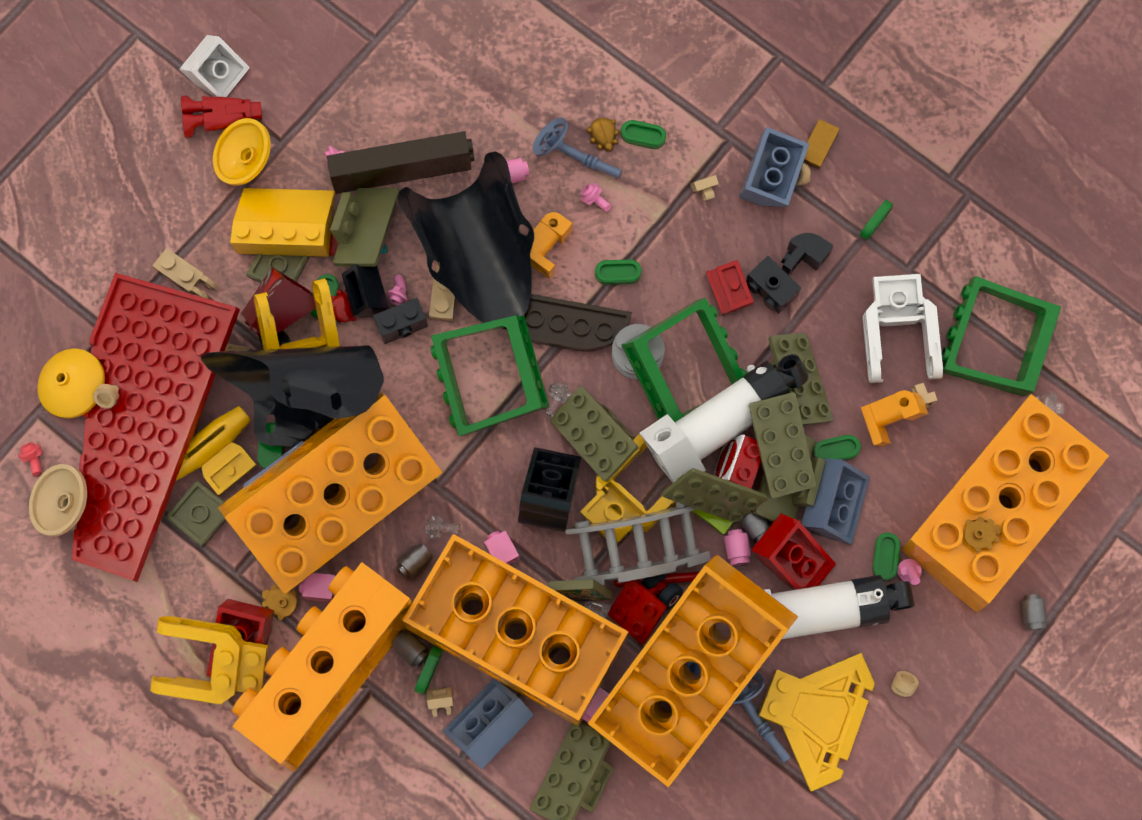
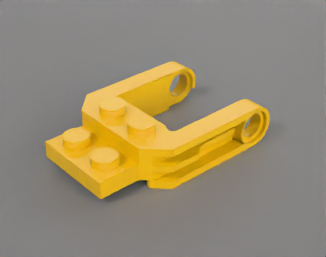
M325 278L312 281L321 332L320 337L314 336L279 346L274 316L270 313L266 297L268 294L264 292L254 295V304L264 350L340 346L331 294Z
M640 434L633 440L638 445V449L608 482L603 481L599 475L596 477L595 497L580 511V515L585 520H589L590 524L649 514L672 508L676 504V502L662 496L646 511L637 499L623 486L614 481L647 448ZM659 519L642 523L643 532H648ZM632 525L614 528L617 544L629 532H633ZM604 530L598 531L602 536L606 538Z
M161 616L158 618L156 631L161 635L215 643L217 647L214 650L211 682L179 676L170 678L156 677L154 675L151 678V692L159 695L222 704L232 697L236 691L244 693L248 688L252 687L259 693L264 687V668L267 664L269 645L244 641L237 628L231 625L175 616Z

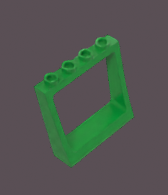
M977 276L971 278L969 284H965L960 294L964 298L962 305H958L954 311L953 317L956 318V322L947 332L948 346L944 347L941 351L943 373L1023 397L1033 393L1061 306L1025 295ZM979 290L1030 310L1037 316L1016 381L961 367L955 362Z
M706 297L694 301L622 344L623 350L658 420L668 414L676 422L700 406L698 405L683 413L679 411L648 347L649 340L695 312L698 314L731 385L746 374L744 369L739 368L736 361L738 354L734 348L729 347L726 341L728 337L727 331L724 327L719 326L716 320L717 311L714 306L709 305Z
M515 315L431 335L434 345L431 346V354L439 363L440 368L437 369V376L440 382H444L446 391L443 392V398L445 403L451 407L452 414L449 416L451 426L457 429L458 436H466L550 407L525 316ZM507 328L527 403L525 406L470 425L467 421L447 342L452 339Z

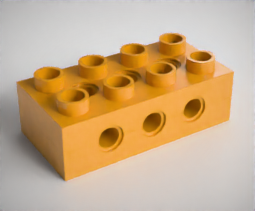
M379 392L375 403L366 412L356 416L332 420L294 451L217 508L281 591L286 594L443 472L387 396ZM371 453H377L378 460L376 464L370 469H364L363 462L366 456ZM332 483H338L339 490L337 494L330 499H324L325 488ZM291 514H299L300 520L298 524L291 529H285L283 526L285 519Z
M1030 394L901 551L910 559L916 560L921 565V568L978 613L998 594L1109 455ZM1029 460L1038 461L1041 465V472L1033 470L1029 465ZM999 495L1009 497L1012 502V509L1005 508L1000 503ZM979 517H982L985 522L988 519H992L994 521L993 525H999L1001 528V534L997 535L1000 540L997 543L992 542V549L985 547L981 548L980 552H976L975 548L970 546L964 537V530L967 526L966 521H977Z
M455 534L451 536L402 620L406 629L578 727L628 636V631ZM469 600H479L483 604V609L479 614L469 615L463 611L465 603ZM516 623L523 625L527 630L526 635L519 640L509 638L506 635V630L510 625ZM555 648H564L569 652L570 659L564 664H555L550 660L549 654Z
M714 556L704 565L587 724L669 788L798 616L720 556ZM716 623H726L730 627L731 636L722 635L718 631ZM687 662L697 663L701 668V675L693 674L689 670ZM659 701L668 702L672 713L664 712L659 706Z
M363 562L360 563L355 571L345 566L338 572L328 588L334 594L331 602L323 611L313 606L304 615L296 628L303 635L301 640L291 652L284 646L278 649L264 668V671L271 676L259 693L252 687L248 688L232 708V713L239 717L232 727L278 763L293 772L302 764L392 647L393 640L406 629L402 620L412 604L411 599ZM365 624L361 631L353 633L357 626ZM334 663L329 672L322 674L323 669L328 664ZM301 703L300 710L296 714L291 715L293 707Z

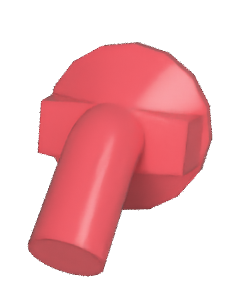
M29 442L20 448L21 452L18 454V457L23 463L30 461L32 475L40 476L42 470L38 456L43 451L39 443Z

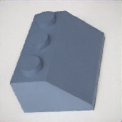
M766 127L759 137L739 198L760 206L788 207L809 143Z
M823 459L825 460V465L814 506L806 507L801 524L815 535L852 545L870 476L842 459Z
M492 679L443 732L476 765L483 769L509 743L515 734L527 724L534 714L514 693L502 683Z

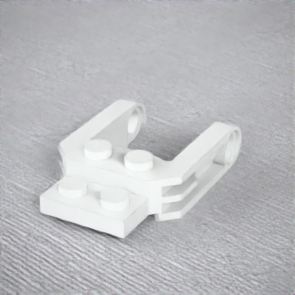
M921 274L873 277L874 302L862 316L869 383L883 382L880 365L882 350L879 325L882 327L913 325L918 322L922 324L927 377L929 380L942 379L943 363L937 306L923 297Z

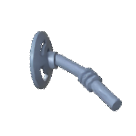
M562 117L548 123L534 141L532 150L536 156H543L552 150H559L581 162L582 166L591 167V170L597 169L618 179L621 177V169L600 161L599 157L590 156L589 153L584 154L564 143L563 138L568 129V122Z
M756 672L751 680H755L759 684L755 685L752 681H749L733 704L741 703L757 727L756 731L760 732L759 736H763L762 740L768 742L784 764L791 759V756L774 735L776 732L774 730L771 731L772 727L768 726V721L765 722L763 718L758 717L759 712L751 701L762 691L765 684L763 676Z

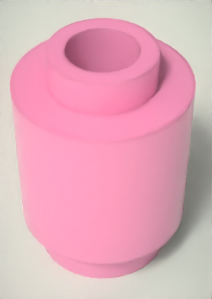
M521 158L508 160L511 182L525 181L526 175H529L527 161L522 162Z
M742 529L728 531V536L724 537L727 560L730 561L731 566L749 564L751 550L748 533H743Z

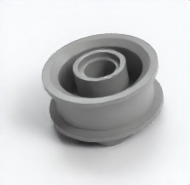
M643 324L629 325L623 328L613 341V364L627 378L638 380L623 350L622 344L651 328L650 326ZM659 334L648 341V347L658 368H660L663 362L665 352L664 342Z

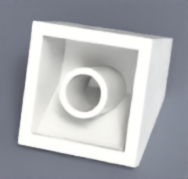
M207 35L179 70L196 86L211 96L227 97L250 67L219 36Z

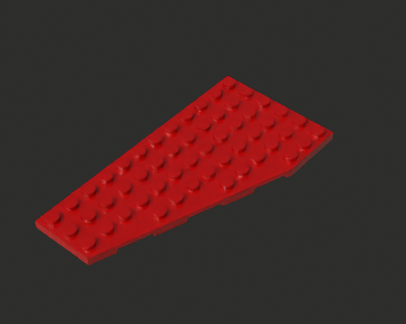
M115 273L90 336L89 345L92 346L91 354L100 361L103 367L105 384L119 387V398L111 408H103L96 404L83 415L86 420L83 455H80L79 471L86 482L87 502L85 510L77 522V529H74L72 560L138 582L216 375L204 365L201 356L209 352L225 351L240 312L239 308Z

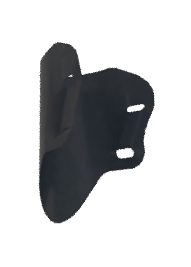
M496 151L487 153L479 177L471 186L456 195L441 199H429L414 192L409 187L401 189L398 194L399 206L411 222L426 252L427 266L431 276L437 282L447 287L459 303L483 323L515 315L524 316L531 299L532 270L530 253L534 242V231L530 222L521 212L511 182L508 163L503 155ZM521 224L529 229L527 236L520 232L519 227ZM434 260L437 261L439 266L438 273L432 270Z
M369 345L209 352L201 356L202 362L209 370L235 385L253 399L254 433L260 442L269 446L293 448L301 441L305 442L313 436L315 428L322 429L334 419L356 416L366 412L375 403L384 382V376L377 356ZM268 415L275 416V432L273 434H269L266 431V417Z

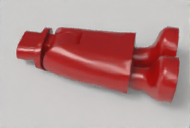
M187 95L181 96L182 123L185 138H191L194 135L195 129L200 126H204L205 132L226 129L229 125L240 119H262L261 102H250V99L202 96V101H194ZM195 112H203V115H193V114H194Z

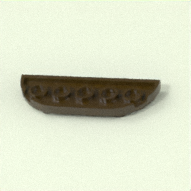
M531 294L529 307L524 316L532 343L590 352L613 344L616 335L629 325L632 312Z

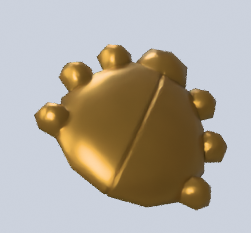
M606 117L597 118L586 129L587 133H590L592 137L590 143H597L598 150L604 148L605 151L610 152L613 150V144L617 145L619 143L618 139L615 138L616 135L620 134V131L615 127L616 120H610Z
M979 517L977 521H966L967 526L964 530V537L967 543L975 548L976 552H980L981 548L985 547L992 549V542L997 543L1000 540L997 535L1001 534V528L999 525H993L994 521L992 519H988L985 522L982 517Z
M272 585L271 590L266 589L262 592V598L265 599L262 602V606H268L269 609L274 610V615L281 621L284 617L291 615L296 609L297 592L292 590L284 594L281 589H277L276 585Z

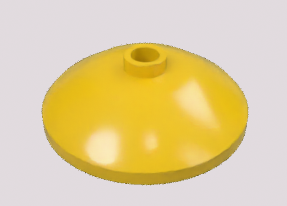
M245 118L235 121L222 132L213 152V167L220 180L229 185L238 186L250 182L259 175L268 161L271 148L270 135L266 127L257 120Z
M66 349L55 354L47 361L39 375L37 391L41 404L48 412L60 418H76L87 413L96 405L93 399L94 391L99 385L105 384L103 367L94 355L82 349Z

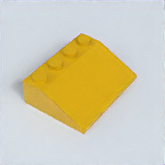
M244 188L233 219L230 240L232 247L237 254L329 257L330 228L333 221L336 192L331 190Z

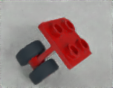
M666 574L647 577L643 580L642 584L637 580L627 581L608 612V615L623 629L628 631L640 644L647 642L664 612L674 607L683 594V589L678 584L670 583L666 585L663 582L667 577Z

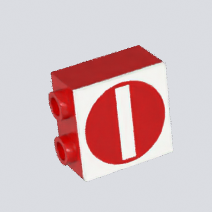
M740 435L724 444L713 475L751 489L761 462L757 440L746 435Z

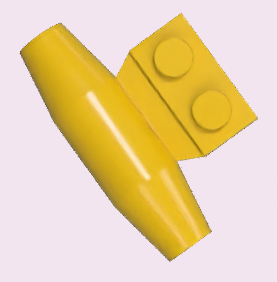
M240 405L216 418L192 437L176 481L202 467L205 480L218 496H221L257 466L242 446L233 443L236 437L252 421Z

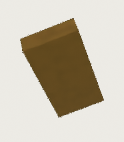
M819 119L807 142L809 147L803 162L820 170L840 128Z

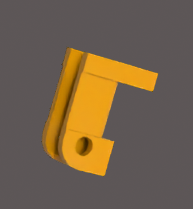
M557 212L547 213L533 230L534 242L530 253L531 266L548 279L555 273V264L546 259L545 256L557 241L562 244L573 231V223Z
M906 390L899 391L861 407L874 446L881 447L891 444L885 426L902 419L913 421L928 414L922 396Z

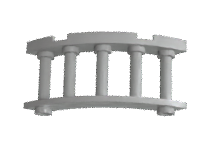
M676 502L675 507L635 517L589 524V520L575 522V527L566 529V535L579 533L585 564L584 575L575 577V580L593 579L605 585V581L618 580L619 582L637 580L674 572L676 567L683 565L689 568L710 561L709 551H699V548H696L690 511L696 509ZM679 514L686 543L685 554L680 556L675 554L668 518ZM659 519L665 556H663L664 560L652 563L648 559L642 523ZM632 525L639 562H637V566L624 568L620 563L614 528ZM604 530L611 567H609L608 571L598 572V568H595L589 532Z

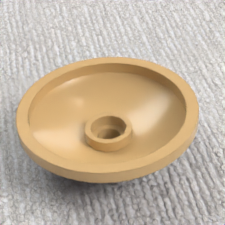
M58 464L47 469L38 478L29 500L30 519L37 531L48 536H60L71 530L79 521L87 502V486L82 473L73 466Z

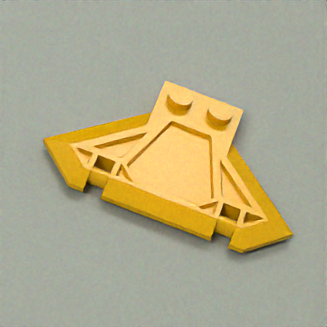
M862 653L801 679L776 669L769 683L758 717L782 726L810 792L841 779L844 770L837 768L839 760L847 761L869 702L862 698L864 690L872 691L875 685ZM851 684L856 685L853 693L848 692ZM826 753L830 754L828 763L823 761Z

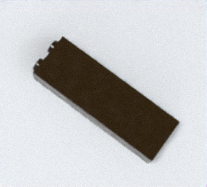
M465 131L326 156L335 194L356 191L358 188H373L471 170V162L475 161L472 139H467Z

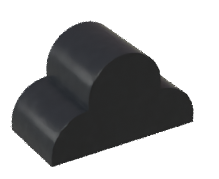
M534 447L521 493L518 523L566 533L581 461L580 456Z

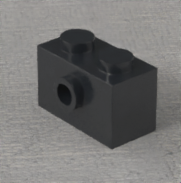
M769 256L760 262L748 274L746 279L748 288L754 294L758 293L770 310H775L778 313L799 296L801 287Z
M355 264L341 274L353 317L374 318L373 315L389 309L377 266H359Z
M418 298L373 315L384 344L399 338L409 337L414 332L428 327L427 319Z

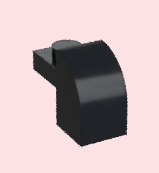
M799 234L789 242L787 248L789 251L781 261L783 264L782 270L790 276L803 260L817 271L831 254L833 245L817 234Z

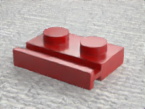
M738 260L716 267V269L706 271L722 316L729 312H735L754 305Z

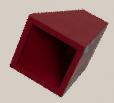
M274 267L270 269L254 293L256 295L267 292L268 296L266 297L270 313L274 316L277 333L316 309L314 294ZM253 295L241 314L246 319L244 323L250 327V330L261 336Z

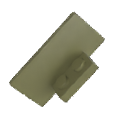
M358 188L355 197H353L351 192H342L330 228L331 233L339 244L333 260L335 266H354L355 264L359 266H377L400 191L398 188Z
M806 333L770 336L768 341L774 356V360L770 364L775 369H778V362L783 357L796 354L801 359L809 376L804 385L798 388L788 387L790 393H796L803 426L833 421L834 418Z
M582 386L571 395L550 419L551 423L605 482H608L638 449V445L633 441L636 437L608 407L597 402Z
M791 392L749 403L769 497L776 498L816 487L796 393Z
M805 435L816 487L770 498L763 473L759 492L766 494L767 500L753 510L754 514L774 522L780 513L795 519L798 507L814 506L825 465V460L819 457L812 458L816 443L815 439Z
M695 468L680 476L677 481L662 492L664 498L735 523L742 520L767 500L766 494Z
M571 723L530 807V811L549 820H574L580 807L593 813L614 770V767L603 760L611 742L588 725L580 723L578 727Z

